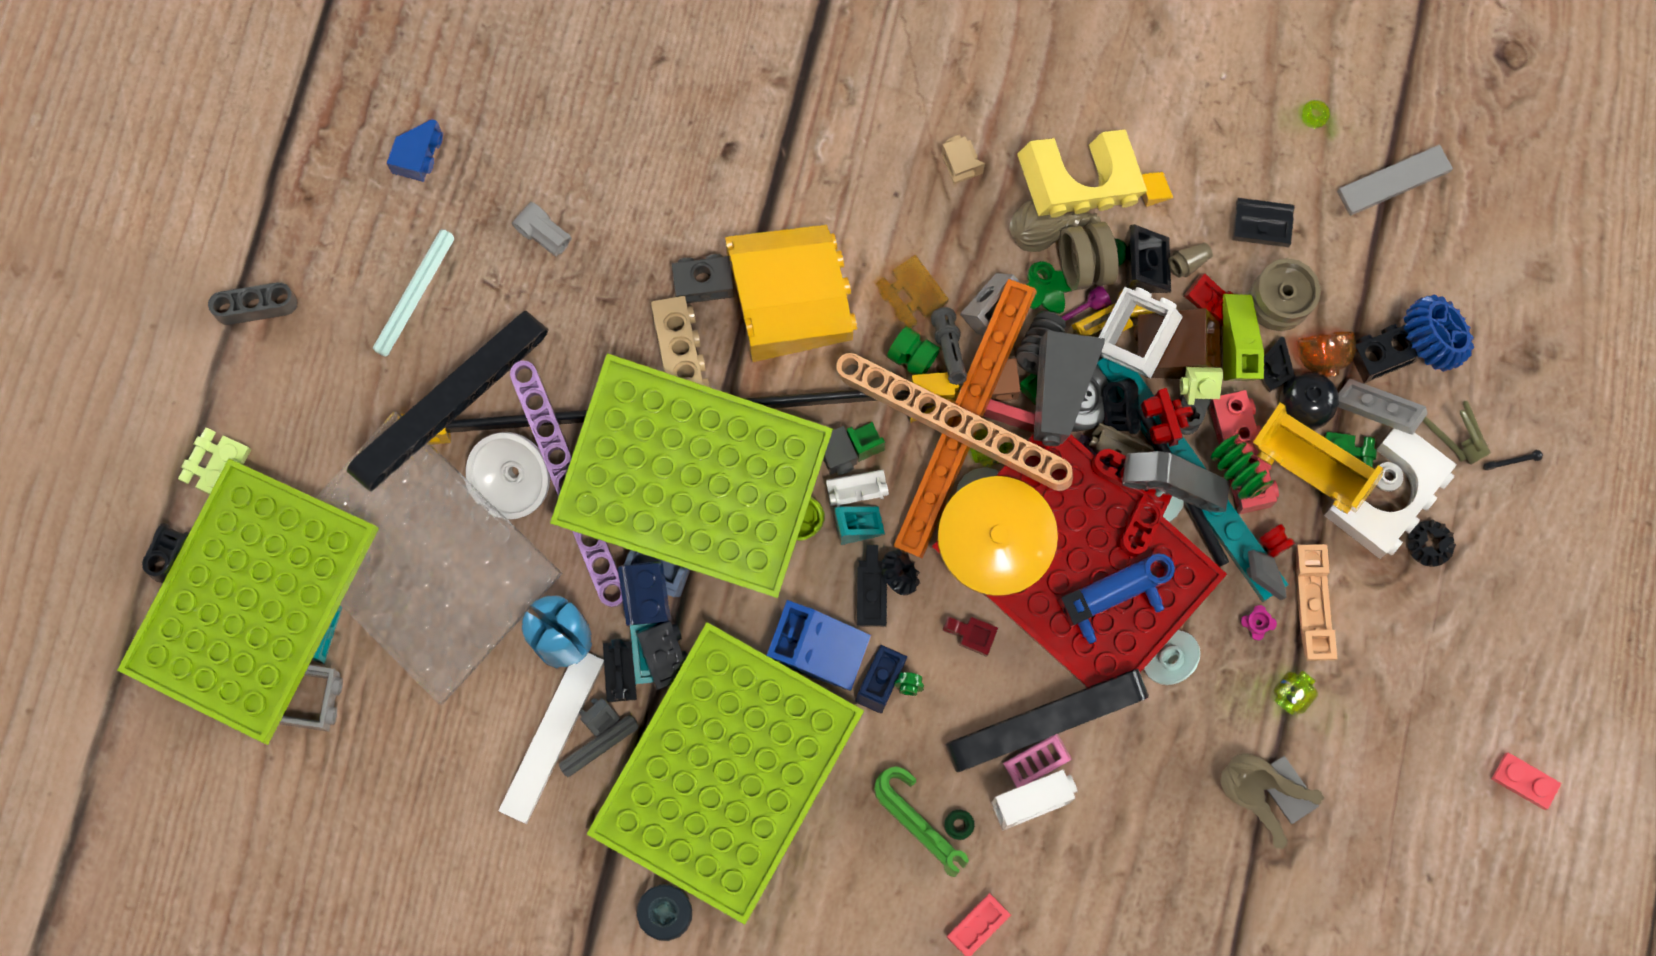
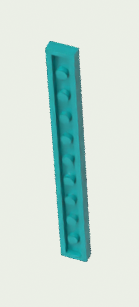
M1105 358L1098 361L1096 367L1103 372L1109 383L1124 377L1131 378L1136 382L1139 390V410L1142 409L1141 404L1144 400L1154 396L1139 373ZM1118 386L1117 392L1121 398H1124V391ZM1159 415L1154 416L1156 424L1160 425ZM1141 421L1140 430L1142 431V433L1144 434V436H1145L1146 439L1148 440V438H1147V436H1146V434H1145V433L1147 432V430H1146V428H1145L1143 422ZM1184 437L1178 440V445L1169 447L1172 454L1206 469ZM1151 443V446L1157 451L1155 445ZM1227 501L1225 512H1210L1202 509L1217 539L1262 603L1272 597L1273 594L1247 575L1246 569L1250 567L1248 552L1255 550L1264 554L1267 553L1230 501ZM1280 573L1284 586L1287 587L1289 584Z

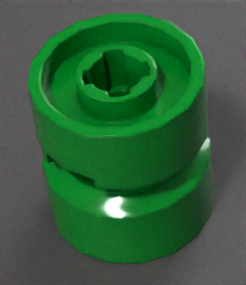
M905 326L894 340L886 357L899 366L907 365V371L913 375L926 374L936 360L941 348L928 339L920 340L919 333Z

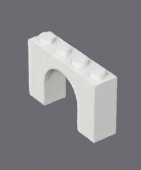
M1395 428L1391 430L1379 445L1377 451L1389 461L1398 465L1407 476L1411 486V497L1406 508L1395 512H1385L1374 508L1364 501L1356 513L1350 510L1348 514H1345L1332 505L1324 515L1379 559L1387 553L1392 556L1403 543L1399 540L1400 536L1404 531L1410 533L1420 521L1416 516L1422 509L1427 511L1437 499L1433 494L1439 487L1445 489L1454 478L1451 471L1457 465L1415 432L1411 435Z

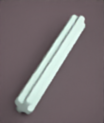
M441 229L375 342L373 349L376 353L385 357L390 353L454 241V236L450 232Z

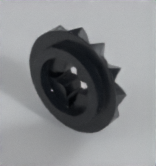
M1434 519L1422 521L1409 533V552L1422 565L1429 567L1440 566L1453 556L1452 554L1456 546L1453 538L1454 533L1450 532L1446 524L1436 522ZM1429 535L1432 539H1442L1436 545L1437 550H1434L1432 546L1422 548L1429 540Z
M899 549L884 555L882 559V572L890 588L896 593L906 596L916 591V587L920 584V580L917 577L920 572L914 567L915 561H910L909 554L902 553Z

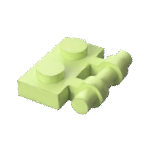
M205 427L201 437L197 436L193 445H195V448L189 459L184 460L181 466L183 470L178 480L189 484L193 475H196L200 479L195 487L210 495L228 459L244 465L251 449L226 436H222L218 445H215L211 441L216 432ZM205 452L213 454L205 469L199 466Z

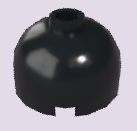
M1305 371L1293 376L1284 385L1279 395V403L1285 405L1288 415L1314 431L1324 427L1334 417L1339 405V395L1335 384L1327 376L1318 372Z

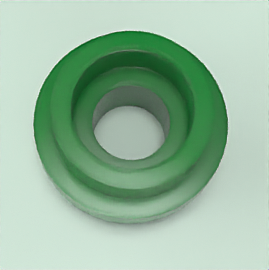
M909 672L900 673L899 678L895 680L894 684L896 688L900 689L899 692L907 696H916L917 692L924 691L925 686L922 683V676Z

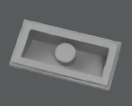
M1285 756L1270 764L1278 774L1292 780L1296 785H1301L1308 789ZM1275 788L1267 789L1290 824L1295 823L1319 807V805L1309 800L1296 799L1284 795Z

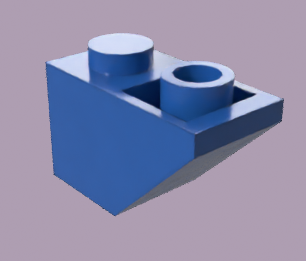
M431 119L395 138L387 161L392 174L424 182L426 174H430L434 166V151L436 148H440L443 140V132H441L436 120Z

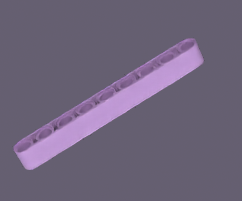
M518 361L512 366L510 377L559 497L561 481L566 476L572 455L538 371L530 362ZM522 369H530L532 371V378L526 383H521L517 380V374ZM541 396L543 398L541 408L538 410L528 408V401L531 397ZM543 423H552L554 425L553 434L549 437L540 436V426ZM554 450H563L565 452V460L558 465L552 464L550 462V454ZM572 531L602 603L609 607H618L623 604L622 593L615 602H609L605 598V590L609 586H618L621 591L618 569L607 542L598 539L596 545L587 547L583 544L582 539L584 535ZM600 558L607 559L610 564L609 570L605 574H597L594 571V563Z

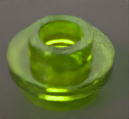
M1319 100L1309 101L1302 109V120L1311 128L1323 127L1330 118L1329 107ZM1312 110L1319 111L1321 116H1314Z

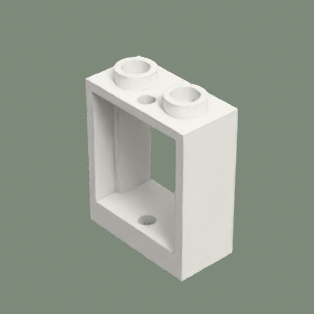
M1124 287L1098 337L1105 338L1100 356L1151 379L1183 316L1175 309L1177 305L1168 299L1161 298L1158 301L1151 298L1152 294L1142 288L1136 287L1134 291ZM1136 305L1165 317L1144 358L1115 346Z
M1061 770L996 796L991 804L1003 831L1070 804L1075 799L1074 793L1077 792V788L1072 776H1066L1064 770Z

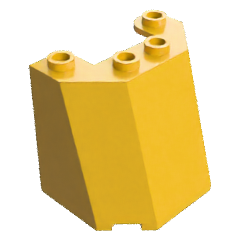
M827 225L725 237L727 256H729V261H731L749 337L752 362L853 340V330H857V323L854 313H850L847 295L851 294L848 277L842 278L840 268L844 267L841 250L836 251L837 242L835 234H830Z

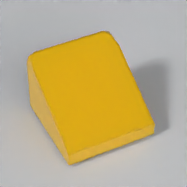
M1163 172L1142 174L1147 192L1142 195L1146 207L1173 199Z

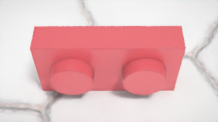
M1509 752L1504 754L1491 779L1543 810L1549 809L1562 784Z

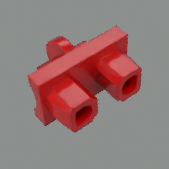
M1167 388L1158 390L1155 396L1144 400L1141 404L1145 418L1159 415L1161 421L1160 425L1152 426L1149 429L1153 444L1168 443L1169 447L1178 445V440L1183 438L1181 429L1189 427L1187 417L1194 414L1192 407L1183 408L1180 399L1171 402Z

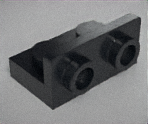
M671 621L635 633L653 684L657 690L672 684L688 656L686 651L681 652L678 641L682 640L677 624H671Z

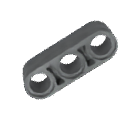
M277 282L217 292L210 297L208 308L220 323L231 325L287 316L296 310L298 301L288 285ZM280 295H288L284 303L276 304V300ZM259 299L256 307L247 308L251 300ZM230 304L228 311L219 313L222 305Z

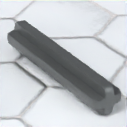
M627 715L560 762L559 768L566 777L572 776L639 728L638 723L633 716Z

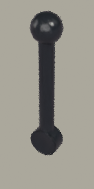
M1534 450L1529 455L1486 463L1484 468L1485 471L1532 459L1540 461L1543 458V453L1540 450Z

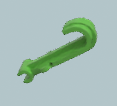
M890 767L880 773L874 787L877 800L944 865V871L949 876L956 877L960 869L953 864V861L958 862L962 868H965L969 862L968 856L963 851L955 850L889 784L890 779L897 778L911 787L915 785L916 778L900 767Z

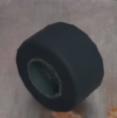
M658 885L650 888L642 895L637 905V920L640 928L648 936L658 941H671L679 938L688 930L692 921V906L688 897L680 889L671 885Z

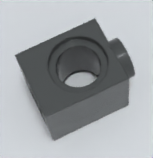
M842 426L832 431L823 459L830 475L835 473L844 475L854 469L858 457L845 427Z

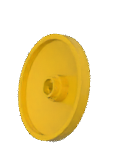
M985 477L965 485L947 503L939 521L938 547L945 566L962 585L985 595H1010L1030 587L1047 571L1057 548V525L1050 506L1043 496L1030 485L1010 477Z

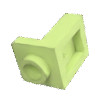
M1186 367L1185 377L1180 379V394L1184 395L1188 405H1194L1195 399H1220L1223 379L1222 369Z

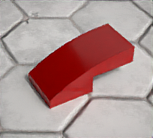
M1204 273L1198 276L1184 297L1198 309L1206 308L1223 326V294L1233 293L1231 291L1225 292Z

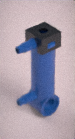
M1155 554L1057 600L1069 625L1078 624L1083 636L1091 644L1096 642L1097 639L1088 618L1145 592L1155 612L1158 613L1164 610L1162 599L1156 587L1172 578L1175 570L1174 563L1170 557L1164 554ZM1153 562H1159L1163 565L1164 574L1161 578H1157L1151 573L1150 568Z

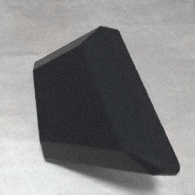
M1284 336L1264 356V379L1261 380L1269 392L1287 383L1295 376Z

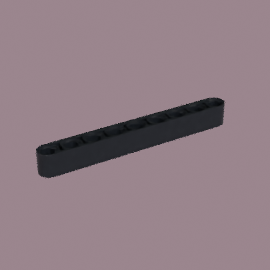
M523 311L360 452L347 467V473L368 491L371 492L511 370L515 363L521 361L546 337L548 328L528 311Z

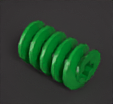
M1236 434L1221 443L1212 453L1211 459L1213 461H1220L1217 466L1220 471L1227 470L1224 475L1226 480L1235 479L1231 487L1233 490L1241 489L1238 493L1240 500L1252 499L1267 490L1274 482L1273 480L1262 481L1267 474L1266 470L1258 473L1255 471L1261 463L1259 461L1249 462L1253 452L1242 453L1247 444L1246 442L1236 444L1235 441L1240 436V434Z

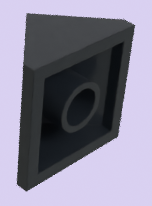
M1135 224L1130 225L1125 237V243L1128 248L1125 260L1126 287L1134 291L1136 287H1139L1149 293L1171 292V269L1168 263L1170 258V238Z

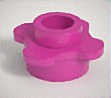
M1262 605L1255 606L1250 615H1245L1241 619V625L1248 628L1252 633V638L1257 641L1262 640L1266 632L1274 630L1277 626L1276 620L1271 617ZM1257 620L1261 621L1260 626L1256 624Z

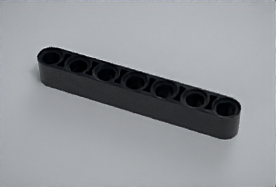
M1134 669L946 743L945 746L955 771L961 772L1149 698V694L1139 669Z

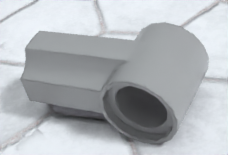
M530 202L512 222V225L519 233L529 240L534 239L555 257L562 254L571 241V236L553 223L546 212L533 202Z

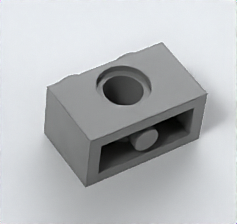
M996 273L960 313L977 334H985L1007 280L1011 279L1020 283L1014 274Z

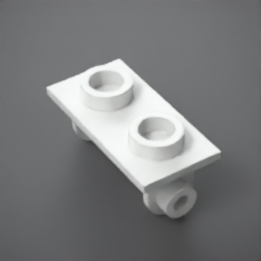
M884 469L826 480L830 506L837 505V507H840L842 504L860 500L884 499L883 496L889 495Z

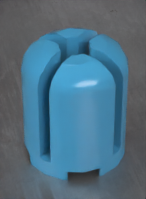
M545 596L530 605L540 619L525 612L522 618V633L525 641L546 665L559 669L558 667L578 664L587 656L592 647L591 630L588 622L572 602L569 603L566 598L561 596Z

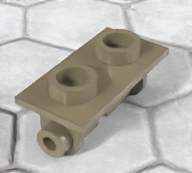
M1099 423L1089 437L1090 442L1088 447L1093 448L1092 452L1098 453L1103 449H1112L1124 456L1129 453L1150 452L1153 448L1143 443L1140 439L1132 438L1111 426Z

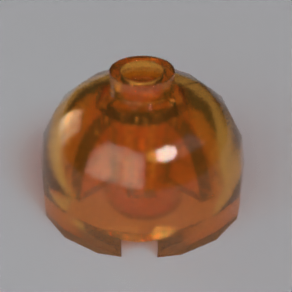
M1339 331L1328 335L1317 334L1300 338L1296 341L1299 358L1308 370L1321 372L1327 377L1340 375L1339 370L1349 366L1356 353L1354 331Z

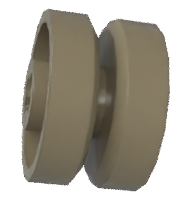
M1107 223L1087 224L1084 230L1081 226L1062 229L1059 238L1060 262L1063 275L1071 290L1089 288L1093 282L1096 286L1114 284L1118 276V253L1113 233Z
M1286 258L1276 260L1268 265L1254 281L1248 295H1252L1258 323L1269 330L1282 332L1294 329L1315 309L1320 300L1321 287L1318 277L1309 266L1299 260Z

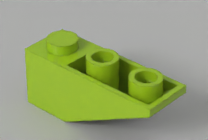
M1223 294V381H1255L1264 379V348L1252 295Z

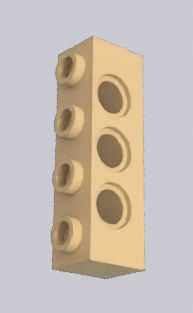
M685 296L652 301L653 320L664 372L680 378L691 377L688 379L689 381L710 387L708 378L702 379L701 372L706 371L703 354L697 355L696 347H701L698 330H692L691 323H696L693 306L687 307Z

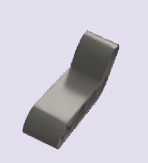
M1155 451L1129 453L1126 455L1122 485L1133 489H1158L1205 511L1225 512L1230 481L1174 454Z

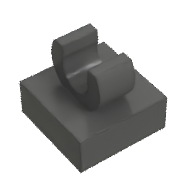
M593 698L591 702L594 706L587 712L583 709L579 711L582 716L580 720L595 737L620 720L614 710L602 698L599 701Z

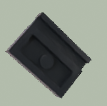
M1238 198L1236 201L1232 240L1289 248L1292 241L1295 205Z

